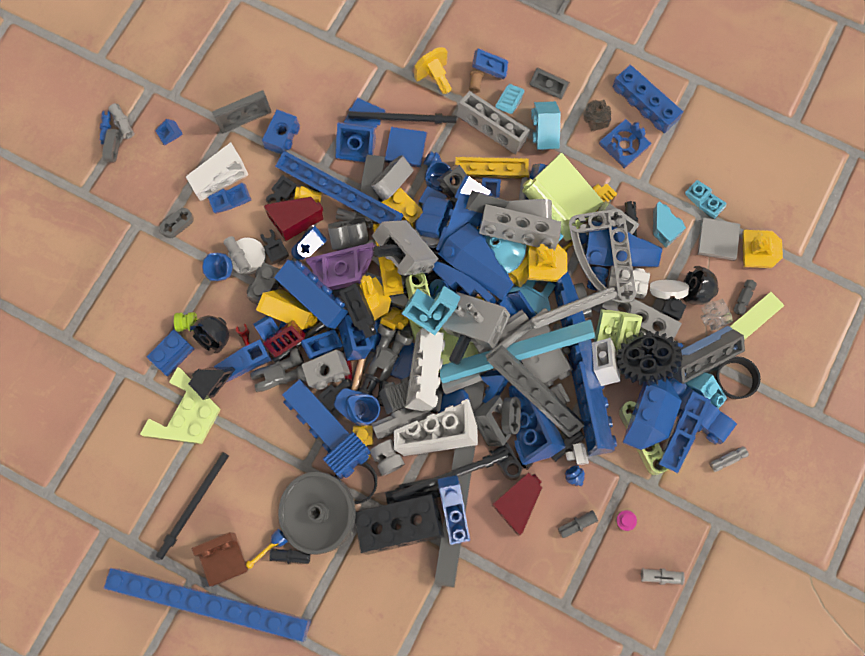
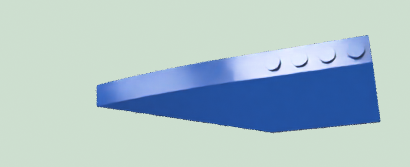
M568 271L557 282H552L555 284L554 293L557 307L579 300ZM583 311L560 319L562 328L585 321ZM591 339L567 346L570 348V353L567 355L569 363L573 368L571 374L580 417L584 422L583 432L588 456H595L615 451L617 441L615 435L611 433L613 423L611 416L607 415L608 400L607 397L603 396L602 390L604 385H600L594 372Z

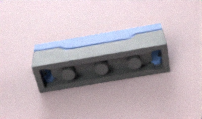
M726 326L682 349V366L678 367V373L673 372V378L684 384L744 352V335Z

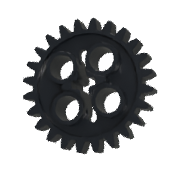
M648 331L647 335L640 332L639 337L633 334V340L627 338V344L621 343V349L617 350L618 355H616L620 374H624L625 379L631 378L632 383L639 380V385H642L644 381L647 382L648 386H650L651 381L658 385V380L660 379L666 382V376L673 378V372L678 373V367L682 366L681 361L683 359L678 342H673L672 336L667 338L666 333L659 336V331L654 335L651 334V331Z

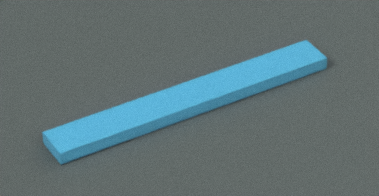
M587 320L513 343L507 350L518 360H523L595 338V333L591 320ZM490 351L464 358L459 365L452 362L442 365L440 369L442 383L493 369L494 367L487 361L485 356Z

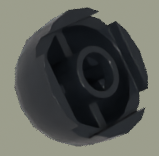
M695 266L693 267L695 270L693 272L689 271L684 279V283L689 285V291L683 300L695 305H704L718 294V280L716 275L709 269Z
M207 315L199 318L190 326V332L194 331L193 338L198 344L208 351L212 348L216 354L220 353L226 346L230 336L226 326L227 323L220 317Z

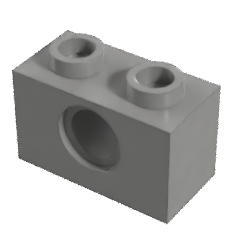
M338 350L302 364L308 386L317 390L326 388L330 382H340L345 379V376L350 374L344 354ZM329 367V373L324 375L325 368Z

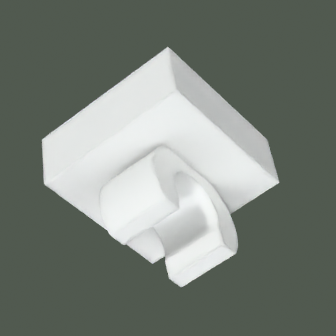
M574 444V451L566 453L567 461L576 460L578 465L589 464L585 444Z

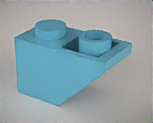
M659 201L653 210V235L667 248L684 232L686 227L680 218H676L671 213L667 205Z
M705 372L685 383L698 394L710 399V403L718 409L727 399L713 375Z

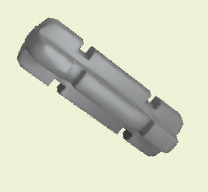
M740 447L736 451H732L712 461L710 465L717 472L723 469V467L725 468L747 457L749 453L745 447Z

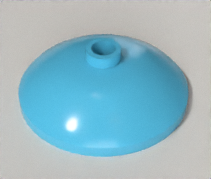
M484 235L490 249H493L495 252L494 256L499 264L504 267L507 274L520 266L526 254V244ZM493 242H499L497 245H493Z

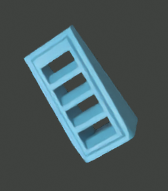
M508 84L498 100L496 108L513 114L522 101L524 89Z

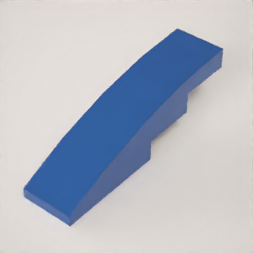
M435 262L432 270L454 292L461 287L471 297H476L479 294L487 302L493 304L497 302L492 294L464 273L446 264Z
M694 391L691 392L659 462L660 465L676 473L679 472L696 438L695 435L704 419L703 416L711 402L710 399Z

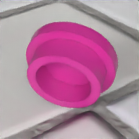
M625 510L618 514L616 522L620 529L630 531L636 527L637 518L633 512Z

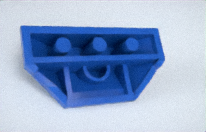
M667 377L666 382H663L661 379L658 380V385L651 381L650 386H648L647 382L644 381L622 443L643 450L670 437L682 401Z

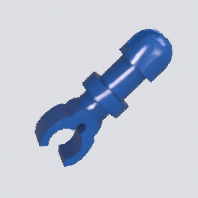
M105 110L102 111L101 144H104L107 130L111 129L109 124L111 113L108 111V115H105Z

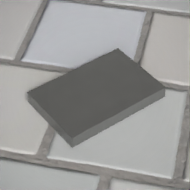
M263 90L212 111L222 133L272 112Z

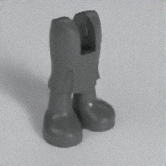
M379 324L378 332L381 334V340L379 345L376 346V352L369 364L367 374L373 376L377 367L384 369L380 377V381L383 382L387 381L390 377L403 346L410 345L414 338L405 331L398 330L393 346L389 348L390 341L397 329H391Z
M298 347L290 350V357L259 368L250 374L252 380L265 377V381L254 386L256 392H263L294 380L307 381L302 368L304 360ZM298 366L293 371H290L288 373L285 372L286 369Z

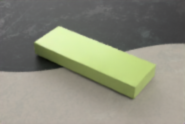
M770 292L730 327L743 334L745 340L785 305Z

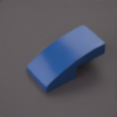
M243 182L229 190L223 188L208 196L215 214L251 201L248 189Z

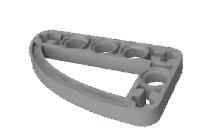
M612 209L573 216L569 221L573 246L579 263L591 284L598 291L607 289L592 271L582 249L579 233L609 229L618 291L615 298L610 300L617 303L632 302L636 297V289L624 212L620 209ZM614 214L622 217V219H619V227L624 226V228H616L615 220H611ZM589 217L588 223L590 228H586V224L580 225V229L572 226L577 219L582 223L586 222L585 218ZM594 217H601L603 223L600 226H594L591 222ZM615 233H623L625 239L622 242H616L613 238ZM619 251L627 253L625 261L617 260L616 254ZM621 270H627L630 273L628 280H621L619 278ZM631 282L632 286L628 285V291L632 292L633 295L626 299L625 296L621 295L625 291L624 286L620 287L619 284Z

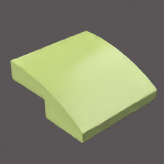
M601 310L594 342L611 338L616 350L621 349V343L627 344V338L633 340V334L638 337L643 317L627 312Z

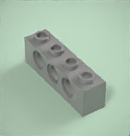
M471 91L459 102L456 116L515 155L525 144L529 129Z
M486 204L479 234L534 247H540V244H544L549 249L553 248L555 251L560 238L561 221Z
M621 293V295H622V296H625L626 299H629V298H630V296H628V295H626V294H624V293ZM636 299L630 303H617L608 300L604 302L600 311H618V307H623L627 313L642 316L643 323H641L639 336L640 332L647 335L648 331H651V334L654 335L657 331L653 329L652 325L655 324L660 327L659 336L666 333L667 338L672 336L674 340L682 324Z

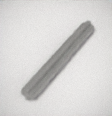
M609 287L531 318L530 324L534 329L540 328L613 299L617 292L613 287Z

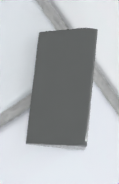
M536 68L529 85L562 99L570 82L540 68Z
M472 190L466 209L483 213L486 204L506 208L509 201Z

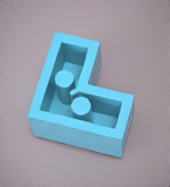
M556 101L534 102V108H531V120H533V126H536V132L532 134L533 143H536L537 149H560L561 112Z
M443 286L434 299L417 289L407 302L402 314L436 335L456 309L461 296Z

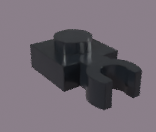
M282 175L271 188L274 194H270L266 198V202L270 204L272 200H276L277 203L281 202L282 199L288 201L296 191L297 184Z
M270 229L271 237L265 238L261 234V239L265 244H268L264 246V249L274 265L289 257V254L281 239L276 240L274 231Z

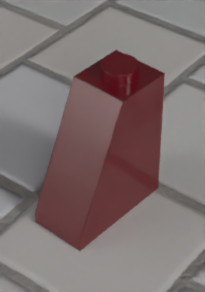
M312 197L271 203L264 206L267 217L285 241L324 220L322 205L319 201L315 202Z
M527 473L492 505L518 536L524 532L543 488L540 485L542 483L535 474Z

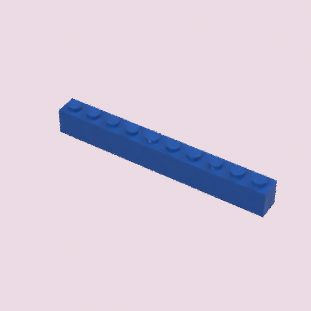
M110 568L104 589L301 642L306 641L311 620L120 568Z

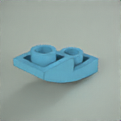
M698 180L685 192V195L698 208L713 219L725 209L727 204L713 195L711 188Z

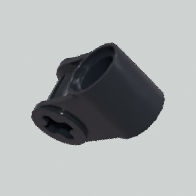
M507 442L504 446L488 451L490 456L506 451L508 459L495 464L507 479L516 480L520 477L522 466ZM509 466H516L518 473L511 475L508 473L507 468Z

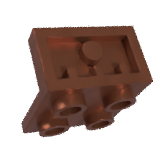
M229 532L191 548L193 555L200 558L210 587L248 572L235 533Z

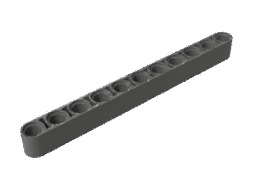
M484 381L464 387L469 396L473 412L482 405ZM476 445L455 448L452 471L473 463ZM472 472L458 477L465 513ZM444 517L443 530L445 537L441 538L434 585L454 588L461 543L450 545Z

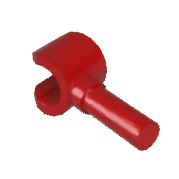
M244 324L245 330L243 332H240L237 326L236 331L244 340L245 346L249 345L248 335L250 331L247 325Z

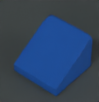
M165 119L155 130L163 145L183 135L177 123L169 119Z

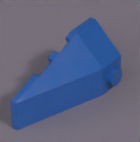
M465 176L456 192L455 198H457L454 210L450 209L448 214L450 215V222L448 226L443 228L436 248L438 253L446 240L467 223H471L476 228L481 224L483 213L466 209L471 191L474 190L493 196L491 191L469 176Z
M511 385L509 387V396L517 397L521 403L520 430L516 434L515 448L522 464L526 465L550 458L564 449L566 446L555 424L514 385Z

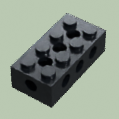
M432 494L355 512V523L361 554H374L445 537L438 500ZM421 516V523L419 525H416L417 517ZM401 520L402 527L397 530V523ZM382 525V532L378 534L377 529Z

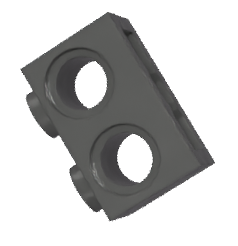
M460 165L452 166L437 179L441 190L444 193H448L451 197L450 201L454 207L457 202V198H455L456 192L465 176H468ZM451 176L455 178V184L453 186L450 184Z

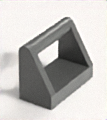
M499 395L493 397L473 412L477 428L488 446H504L512 435H506L500 430L492 416V412L496 407L502 415L503 401Z

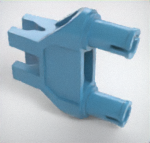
M527 280L526 284H523L521 287L511 288L509 292L521 291L536 315L544 308L548 311L551 310L548 298L553 292L555 284L550 281L542 293L533 289L538 280Z

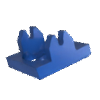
M627 119L599 142L624 169L648 149L652 143L645 138L646 132L644 127L640 129L638 122L631 124ZM627 131L631 132L632 135L628 138H622L618 133ZM612 138H614L618 142V147H616L615 142H612ZM636 138L639 142L637 151L632 147V142ZM621 141H628L630 147L627 149L620 146ZM623 152H629L631 155L625 156Z

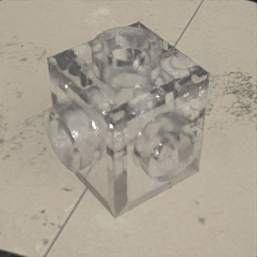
M723 298L715 302H708L701 308L703 315L700 318L704 326L708 325L711 331L715 329L720 330L733 322L731 312Z

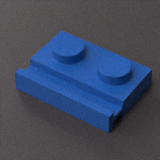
M173 329L147 358L168 377L189 356L194 348Z

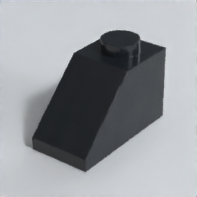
M234 367L198 369L192 374L193 378L188 384L203 400L216 396L235 369Z

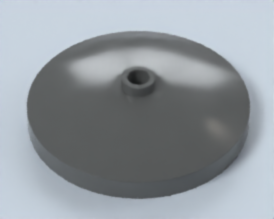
M310 472L294 479L285 489L278 510L279 523L285 538L293 547L307 554L328 553L340 547L349 537L356 515L354 499L348 487L336 476L325 472Z

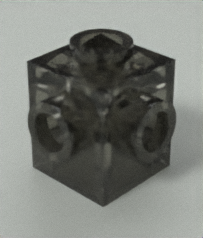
M605 99L591 101L587 104L585 112H583L584 120L586 123L588 122L591 132L609 127L611 109L609 105H606Z

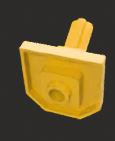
M437 47L422 56L414 65V78L418 82L429 75L432 81H436L444 95L452 90L444 75L446 72L443 68L447 64L448 51L445 47Z
M742 231L743 267L773 268L783 258L782 240L773 231Z
M540 244V247L528 245V280L557 282L567 273V253L559 244H557L555 251L553 248L549 249L544 244Z
M363 275L360 280V287L376 321L388 314L391 298L384 296L383 287L376 277L371 278V276Z

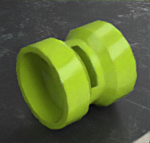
M189 312L185 315L183 313H175V331L180 332L184 331V329L190 331V326L197 320L196 312Z

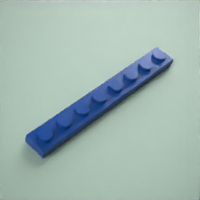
M283 151L275 166L379 224L387 221H401L404 216L402 213L286 151Z

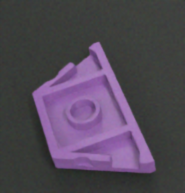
M372 242L306 258V262L319 280L331 290L348 287L355 283L361 284V277L367 272L373 257L372 249L376 245Z

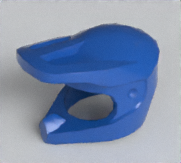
M347 388L342 389L334 401V407L345 418L360 426L372 424L380 413L378 400L369 394Z

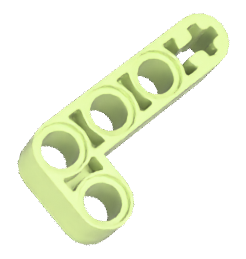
M633 401L626 402L619 410L620 418L626 430L632 416L631 413L627 414L626 410L632 409L634 411L636 403ZM659 443L652 445L651 452H647L645 449H637L650 474L659 475L669 470L662 465L660 470H656L653 467V461L657 460L660 462L664 453Z

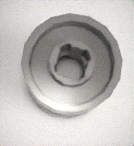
M392 439L370 450L374 461L379 463L377 467L382 476L388 475L405 465L400 454H396Z

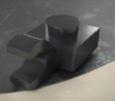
M344 379L336 388L331 384L317 398L332 412L335 409L334 401L337 394L342 389H350L351 385Z

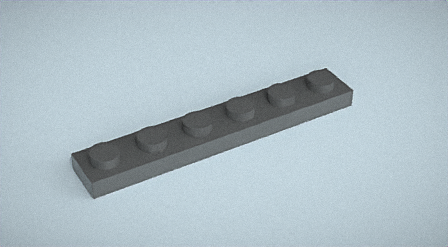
M503 345L487 357V361L569 438L584 427V422Z

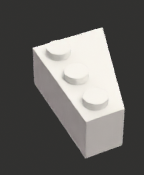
M230 142L188 174L186 178L199 200L202 201L208 196L248 176V172Z

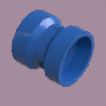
M591 267L595 276L606 287L605 279L608 277V269ZM588 280L587 287L598 291Z

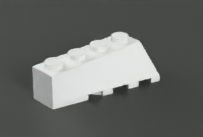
M421 328L416 334L405 408L428 413L436 407L438 396L435 395L436 388L440 384L438 372L443 364L441 352L445 348L444 333L437 332L434 335Z
M466 399L461 402L462 404L455 407L450 406L441 413L431 414L420 422L415 421L394 430V450L403 456L478 445L477 424L470 401Z

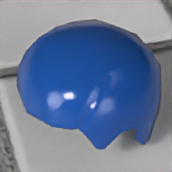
M439 161L430 164L425 173L427 186L442 192L437 179L451 167L445 162Z
M210 253L204 259L202 268L207 279L211 281H224L232 274L233 265L231 259L226 254Z

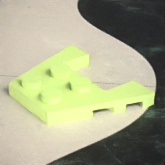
M177 367L169 383L186 391L183 399L167 427L148 419L140 435L202 444L221 409L210 398L203 400L188 384L191 379L182 369Z

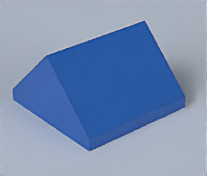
M337 123L336 158L365 162L367 155H373L376 142L374 127Z

